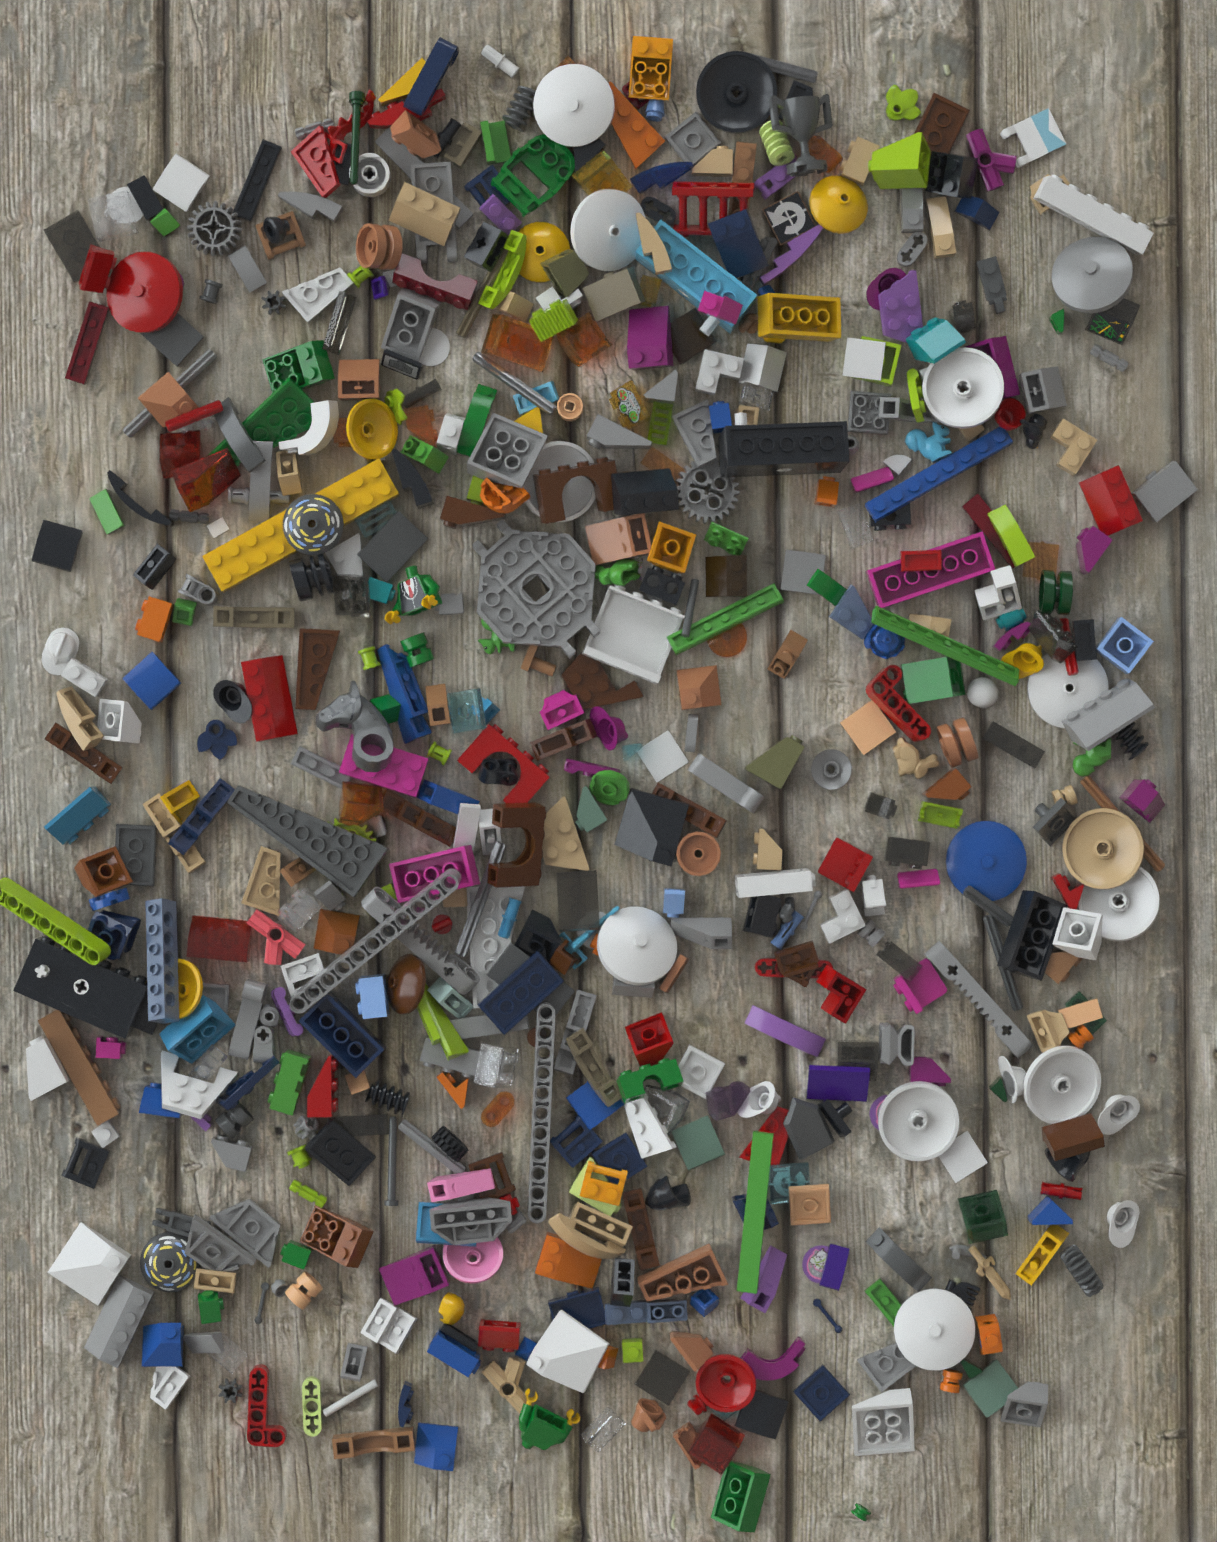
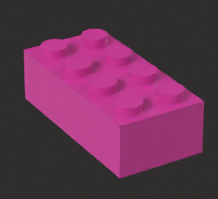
M351 734L339 770L340 774L417 798L429 762L428 758L393 747L391 762L385 769L378 772H365L357 767L352 759L353 734ZM368 744L362 747V750L371 756L383 753V750L377 745Z
M471 845L389 864L398 903L409 901L448 869H456L461 874V882L457 889L480 884ZM446 878L447 882L451 884L456 883L454 878ZM436 889L431 890L433 895L440 894Z

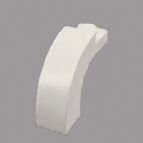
M326 400L310 403L312 423L308 432L301 438L279 442V449L288 451V454L298 453L299 455L308 456L325 448L332 440L338 426V402Z

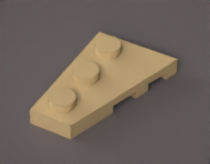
M260 846L241 901L242 904L280 916V852Z

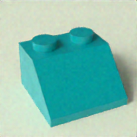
M937 317L927 321V325L913 330L911 335L905 339L915 360L934 364L966 343L962 335L947 320Z

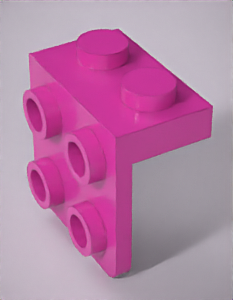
M926 958L893 978L895 981L893 987L899 995L903 994L906 998L904 1004L910 1012L914 1011L916 1014L923 1011V1007L947 992V987L931 962Z

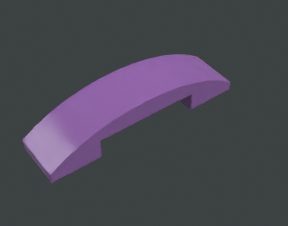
M752 1005L745 1024L818 1057L826 1040Z

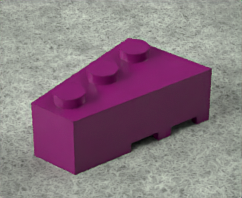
M1134 779L1119 797V799L1149 823L1165 806L1159 792L1155 790L1157 786L1148 779Z

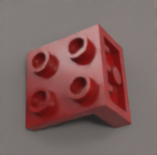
M835 838L818 869V873L854 892L873 856L839 838Z

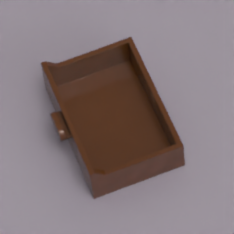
M1091 1113L1042 1127L1043 1142L1045 1141L1055 1161L1105 1147L1104 1136Z

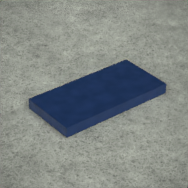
M536 951L477 1005L502 1034L505 1035L558 988L564 980L546 959Z

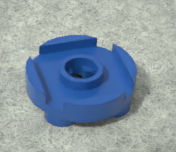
M126 887L89 899L92 911L128 900L130 896Z

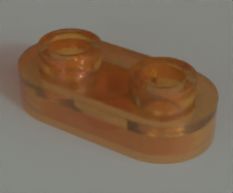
M499 1092L482 1111L481 1120L484 1125L488 1127L498 1125L513 1108L515 1099L510 1092ZM504 1097L509 1101L506 1105L501 1103V1099ZM489 1113L495 1114V1118L493 1120H490L487 1117Z

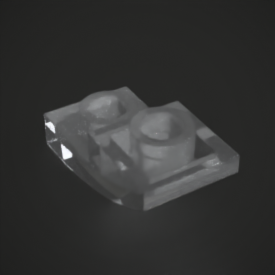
M215 415L179 428L176 432L182 431V433H185L194 428L193 424H196L198 430L204 429L206 431L214 427V422L217 420Z

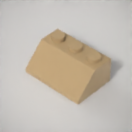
M404 182L389 221L445 246L461 208Z

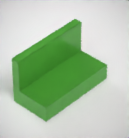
M488 121L480 122L487 164L491 165L508 161L511 154L505 121L493 123Z

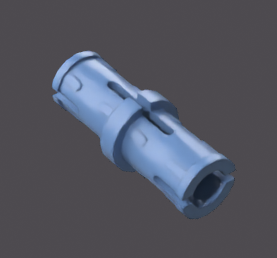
M795 910L791 914L793 916L792 921L781 924V929L770 942L780 950L789 937L795 934L794 930L801 920L804 919Z

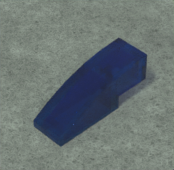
M675 162L659 165L630 178V181L640 194L656 183L660 189H663L692 170L694 164L692 162Z

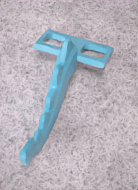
M619 906L614 907L573 941L564 931L559 935V937L569 941L568 947L565 950L570 954L576 952L582 958L579 964L573 966L574 970L588 959L579 948L603 925L610 915L615 914L620 909Z

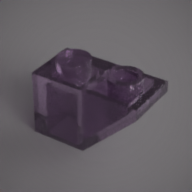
M735 1081L728 1086L715 1087L712 1091L705 1092L708 1114L716 1121L735 1116L749 1095L750 1088L743 1082Z

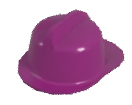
M889 268L880 273L867 288L866 298L869 305L873 309L880 311L878 295L885 289H889L897 280L905 277L906 273L898 268Z
M599 706L591 709L589 717L597 736L606 749L614 750L618 743L628 738L623 721L618 717L609 716Z

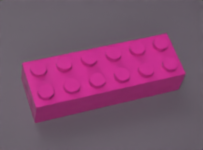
M983 531L929 549L941 550V571L901 572L900 559L867 570L866 574L877 606L885 608L996 570Z

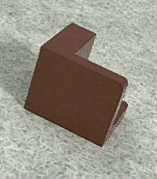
M567 939L555 950L549 962L551 966L564 976L578 960L565 950L569 943Z

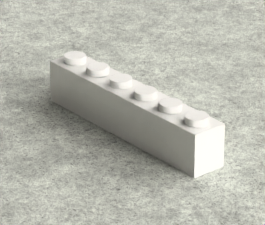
M1049 175L1043 178L1033 198L1034 200L1096 234L1119 243L1124 249L1136 256L1143 255L1153 235V232L1149 230V226L1141 222L1137 224L1131 221V216L1115 212V208L1109 204L1104 203L1102 205L1097 202V198L1093 195L1082 194L1079 192L1080 189L1078 187L1062 183L1063 179L1056 175Z

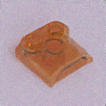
M590 312L580 317L575 325L556 334L560 346L571 362L578 367L585 365L588 361L613 345L604 335Z

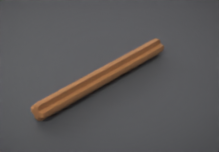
M1085 776L1080 781L1101 808L1119 811L1090 776ZM1143 839L1144 858L1155 871H1161L1165 864Z

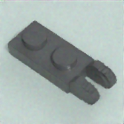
M156 1208L155 1213L170 1217L168 1223L161 1220H153L152 1225L166 1229L168 1232L186 1237L189 1236L193 1216Z

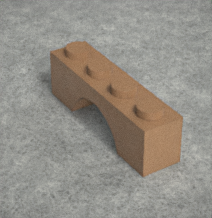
M414 1426L333 1435L334 1459L352 1458L372 1452L386 1451L399 1453L415 1451Z

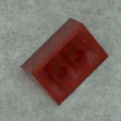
M192 915L186 957L247 963L250 957L252 927L247 924V920Z

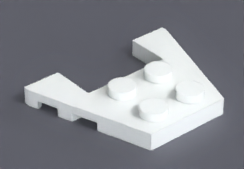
M162 1051L161 1092L163 1109L202 1119L216 1103L217 1098L227 1090L230 1083L234 1082L237 1077L236 1071L222 1067L218 1071L214 1084L175 1073L179 1057L173 1053Z

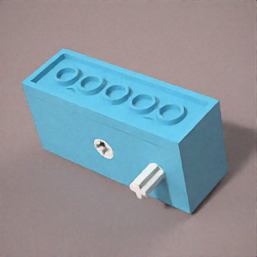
M660 220L654 229L666 248L672 272L656 275L652 255L644 256L642 245L635 251V260L696 308L700 305L704 291L721 297L727 296L742 304L743 306L736 325L707 315V320L699 329L709 337L717 325H719L731 334L755 303L757 294L664 221Z

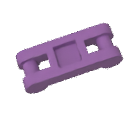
M795 154V158L793 159V161H791V162L788 163V164H791V163L796 162V160H797V159H796V158H797V155H796V154ZM786 165L775 166L754 182L755 188L761 191V196L766 200L795 177L787 175ZM768 180L773 185L771 188L765 185V182Z
M282 987L273 989L271 991V998L288 1034L292 1037L301 1035L303 1027L297 1024L293 1017L295 1013L290 1009V1005L287 1004L284 998L286 995L285 989Z

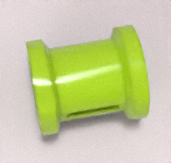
M361 265L352 273L347 274L358 289L361 287L360 284L367 278L374 276L368 268H364Z
M375 646L358 651L364 663L363 670L381 665L377 661L374 652Z
M434 741L426 757H432L440 761L441 765L444 766L452 750H447L437 745V742Z

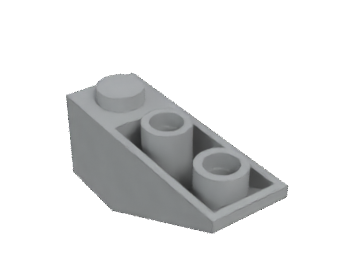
M671 918V928L675 935L709 949H732L731 918Z

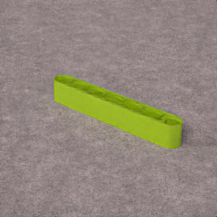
M4 877L0 879V905L91 965H97L110 956L111 949L105 941L10 878Z

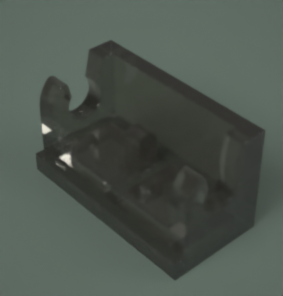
M886 942L885 948L879 950L876 955L911 982L923 966L893 942Z

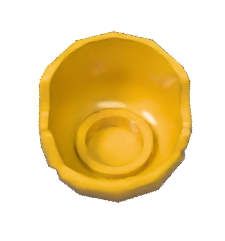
M448 1292L443 1297L438 1312L444 1317L443 1319L440 1318V1321L448 1325L457 1323L465 1311L464 1301L460 1296Z

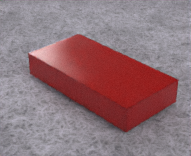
M941 550L900 551L901 572L942 570Z

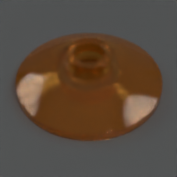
M741 623L707 640V643L715 654L722 657H731L742 651L747 641V633ZM725 633H729L731 635V639L726 641L724 640L723 635Z

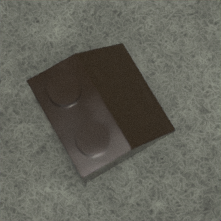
M747 555L705 557L706 597L747 596Z

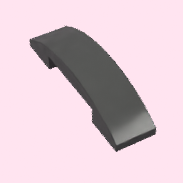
M228 397L221 402L223 411L214 415L229 445L248 472H252L266 460L259 447L251 440L238 417L239 413Z

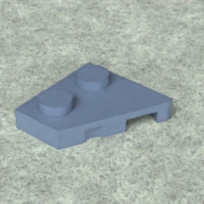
M850 584L829 617L863 640L873 625L872 618L856 588Z

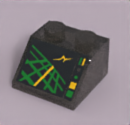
M1123 298L1117 305L1108 310L1091 313L1085 331L1123 345L1140 305Z

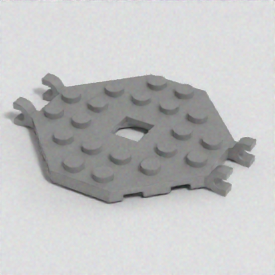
M502 519L497 523V528L505 536L488 550L479 540L472 544V548L481 556L477 614L503 643L561 647L568 658L571 659L576 654V650L568 643L573 636L584 627L587 628L594 638L601 633V630L591 620L595 563L570 534L512 530ZM538 575L550 590L535 602L525 592L523 587Z

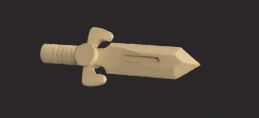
M975 1245L971 1246L969 1252L978 1262L976 1273L981 1277L986 1275L1001 1297L1011 1300L1010 1289L993 1266H990V1264L995 1265L993 1257L989 1256L985 1259Z

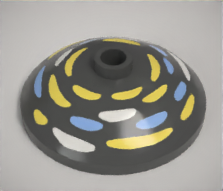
M318 494L301 496L289 505L284 514V535L289 544L303 554H324L338 544L343 534L344 520L338 506L325 496ZM311 520L316 522L313 528H310L308 525Z
M163 1232L157 1234L146 1243L140 1257V1268L144 1278L152 1287L163 1292H177L185 1289L195 1280L196 1268L200 1269V1264L185 1254L188 1237L172 1232ZM167 1260L171 1261L172 1267H167L165 1262Z

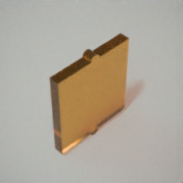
M1044 541L1040 543L1028 542L1035 557L1023 563L1022 577L1040 580L1042 570H1053L1056 575L1059 545L1047 544Z

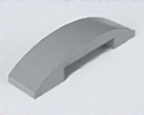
M253 440V443L259 447L266 461L250 472L249 521L265 522L269 519L273 442Z

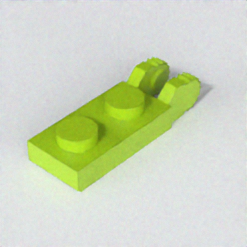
M911 368L906 372L912 411L916 422L919 423L925 421L923 413L927 412L924 400L921 401L923 392L919 372Z

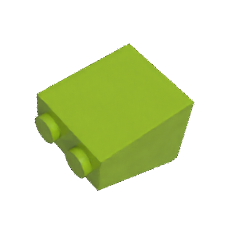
M918 132L872 152V160L868 162V169L873 175L874 182L877 183L880 189L927 188L931 150L923 133Z

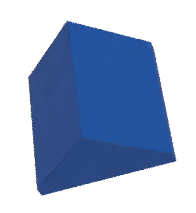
M1048 1196L1027 1216L1028 1221L1032 1225L1073 1224V1220Z

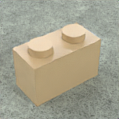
M858 136L856 141L851 140L847 150L850 153L848 160L843 159L839 169L842 171L841 176L863 186L869 173L868 162L872 160V152L878 150L880 146Z

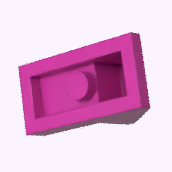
M704 291L697 311L736 325L743 305L727 296L721 297Z

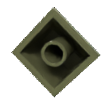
M793 735L790 738L784 737L747 764L744 769L781 789L805 747L801 745L803 741Z

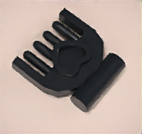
M949 1279L945 1290L952 1292L966 1304L973 1306L974 1303L968 1301V1299L975 1301L976 1298L968 1295L966 1292L976 1296L978 1293L967 1287L980 1291L981 1288L967 1282H960L956 1285L955 1281Z

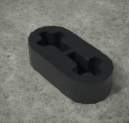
M646 197L642 200L641 207L647 217L659 222L660 220L663 221V216L659 214L660 211L664 214L670 212L672 220H667L665 223L671 226L675 222L676 213L671 207L653 197ZM650 201L653 202V207L657 209V212L652 209L646 211L644 204H649Z

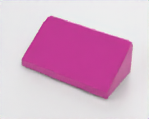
M884 467L853 477L850 481L854 493H858L892 482L894 476L889 467Z
M937 869L897 873L898 887L901 889L940 884Z

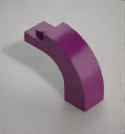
M798 1336L787 1351L776 1359L761 1358L749 1348L746 1349L740 1358L749 1364L756 1379L766 1381L777 1380L789 1375L799 1366L798 1361L794 1358H799L805 1351V1341Z

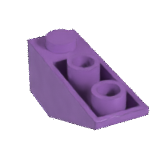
M770 1245L760 1264L757 1294L743 1292L741 1299L752 1307L766 1313L776 1295L787 1254Z

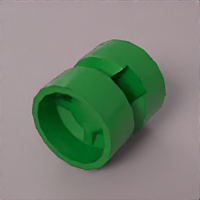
M425 632L400 641L404 652L408 653L406 658L410 668L435 659L431 648L426 646L428 640ZM421 649V654L416 655L415 650Z

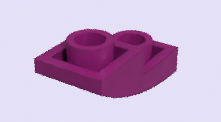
M1027 621L1008 630L992 647L997 651L1001 649L1006 650L1012 642L1010 637H1013L1015 640H1019L1020 637L1024 639L1031 630L1028 628L1031 623Z

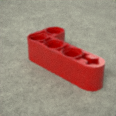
M889 665L883 668L868 683L866 694L913 742L925 740L930 736L931 728L893 689L902 678V670L897 665ZM888 670H890V671L893 672V674H894V679H893V680H891V679L888 677V675H887ZM875 684H877L880 687V694L875 692ZM889 698L894 701V708L888 705ZM903 713L908 715V722L902 719Z
M263 1364L254 1366L249 1375L247 1440L253 1446L279 1447L285 1442L287 1431L280 1425H267L269 1369ZM257 1371H261L263 1376L260 1384L256 1385L258 1383V1375L255 1374ZM254 1391H261L264 1394V1398L256 1399L253 1394ZM260 1411L263 1414V1418L255 1419L253 1412ZM259 1431L262 1434V1438L259 1440L254 1439L252 1432ZM280 1432L282 1439H273L272 1433Z

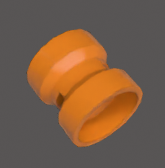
M1083 1024L1078 1025L1076 1031L1070 1032L1066 1036L1074 1047L1080 1049L1084 1048L1085 1043L1091 1042L1094 1039L1093 1035Z
M944 1369L942 1373L944 1378L940 1383L939 1389L950 1393H959V1381L962 1379L963 1372Z

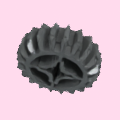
M1077 1245L1068 1246L1060 1253L1063 1263L1086 1296L1096 1295L1103 1289L1102 1281Z

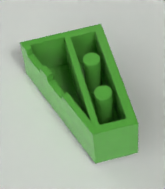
M290 1049L282 1053L279 1063L281 1069L280 1072L276 1073L273 1082L276 1084L275 1090L270 1092L267 1102L270 1103L269 1109L294 1115L312 1056Z

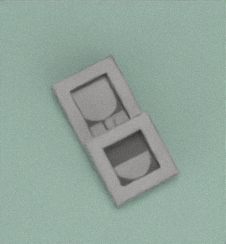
M246 246L228 255L249 293L267 283Z

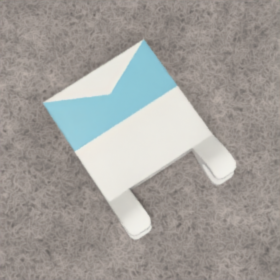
M1049 108L1003 129L1000 133L1002 139L1017 134L1027 154L1016 160L1015 165L1017 168H1021L1066 145Z

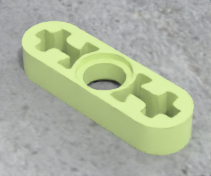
M311 1376L307 1377L302 1384L304 1432L308 1436L313 1437L317 1436L322 1429L321 1383L319 1379ZM313 1381V1385H317V1387L313 1390V1396L306 1398V1395H310V1389L306 1388V1385ZM309 1401L317 1403L318 1409L315 1412L308 1411L306 1404ZM306 1415H318V1418H314V1424L318 1425L314 1432L311 1431V1428L307 1427L311 1424V1417L307 1418Z

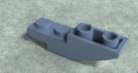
M634 1300L631 1302L630 1307L605 1304L606 1325L688 1320L687 1300Z

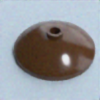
M405 954L394 963L388 975L386 986L387 999L391 1008L398 1014L406 1015L413 1012L424 994L426 984L425 967L422 960L416 955Z

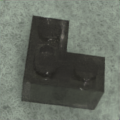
M887 836L884 860L888 861V865L900 866V863H906L908 868L922 870V866H927L930 842Z

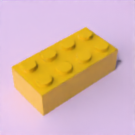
M767 293L757 297L758 337L826 342L841 338V301L838 297Z

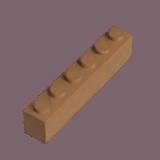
M55 1010L39 1019L38 1022L95 1123L99 1126L121 1113V1104L116 1097H112L110 1093L112 1089L108 1081H103L100 1076L102 1071L99 1065L91 1060L90 1056L92 1054L88 1046H83L79 1030L71 1025V1016Z

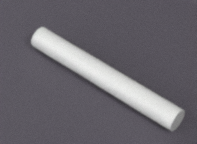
M376 1380L370 1381L323 1409L324 1415L327 1417L378 1387Z

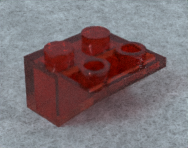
M200 430L160 434L159 461L163 479L204 474Z
M711 1413L700 1426L688 1453L722 1475L739 1449L745 1435Z

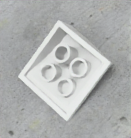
M80 1222L48 1273L98 1306L131 1257V1254L83 1222Z
M560 1310L534 1347L526 1365L543 1377L584 1393L610 1343L565 1311Z
M910 1388L888 1390L852 1406L854 1456L915 1451L913 1402Z

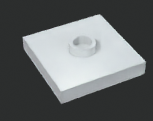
M689 1044L678 1065L684 1081L681 1086L707 1099L725 1063Z

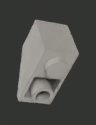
M218 1134L217 1137H213L211 1143L225 1167L246 1172L253 1146L249 1145V1142L237 1139V1142L230 1141V1137Z

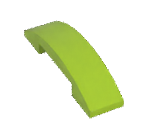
M511 230L503 247L508 253L492 287L485 286L478 304L492 310L504 300L512 289L524 261L526 235Z

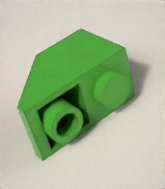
M412 435L409 436L401 450L402 454L438 474L449 458L440 450Z

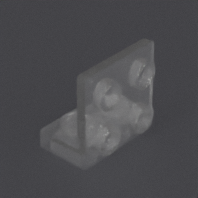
M481 1043L474 1083L492 1088L511 1087L515 1080V1065L519 1060L518 1048L499 1047Z

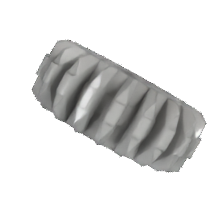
M214 201L213 207H211L209 202H206V209L199 205L198 207L201 212L198 213L194 210L192 213L196 218L189 217L188 219L191 223H194L193 225H187L188 230H193V232L188 233V237H195L191 241L192 245L199 243L196 249L200 251L204 247L203 253L205 255L211 250V255L215 256L216 250H218V253L222 256V249L224 248L228 253L231 252L228 246L230 244L233 247L237 246L233 239H241L240 236L236 235V233L242 232L241 228L236 227L241 224L240 220H235L238 214H231L233 211L232 207H228L225 210V203H222L220 208H218L217 201ZM212 214L208 223L200 225L204 217ZM218 214L226 216L231 226L220 224ZM216 222L217 227L221 229L216 230L213 235V232L209 229L213 228ZM199 231L210 234L211 244L201 240ZM229 233L226 240L217 244L220 235Z

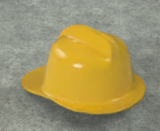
M1031 643L1020 645L1017 649L1006 653L1000 660L1018 668L1019 679L1039 672L1044 666L1041 645L1036 646Z

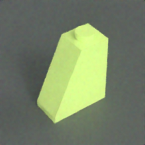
M589 1156L570 1187L569 1193L608 1216H612L613 1213L617 1214L622 1206L621 1203L619 1206L580 1196L588 1161L595 1162L594 1164L598 1165L595 1159ZM592 1172V1178L609 1182L606 1175Z

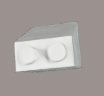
M44 1035L30 1041L31 1046L26 1048L30 1101L71 1080L48 1038H45Z

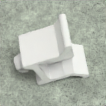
M875 875L866 876V881H862L861 886L864 916L884 915L886 901L882 879L876 880Z

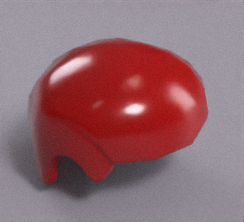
M1006 398L1001 402L1000 407L994 414L995 421L1005 430L1017 429V427L1022 425L1019 422L1020 419L1026 417L1024 406L1014 398Z

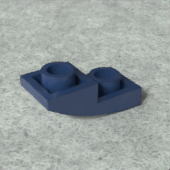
M407 1381L403 1385L399 1399L398 1419L400 1427H404L405 1422L410 1423L414 1413L411 1411L412 1405L405 1403L406 1401L410 1402L414 1390H411L412 1383Z

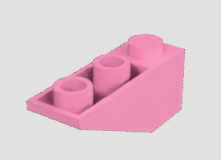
M491 1168L436 1176L427 1182L431 1202L450 1200L495 1189Z

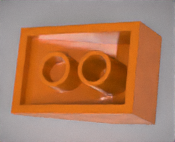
M547 1232L535 1274L593 1289L602 1259L586 1255L571 1247L558 1235Z

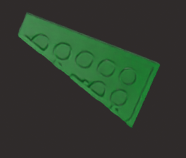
M288 378L242 424L252 441L273 442V448L279 446V442L291 440L297 437L298 434L310 429L312 423L310 403H315V401L292 379ZM226 438L203 459V463L217 476L239 466L241 463Z

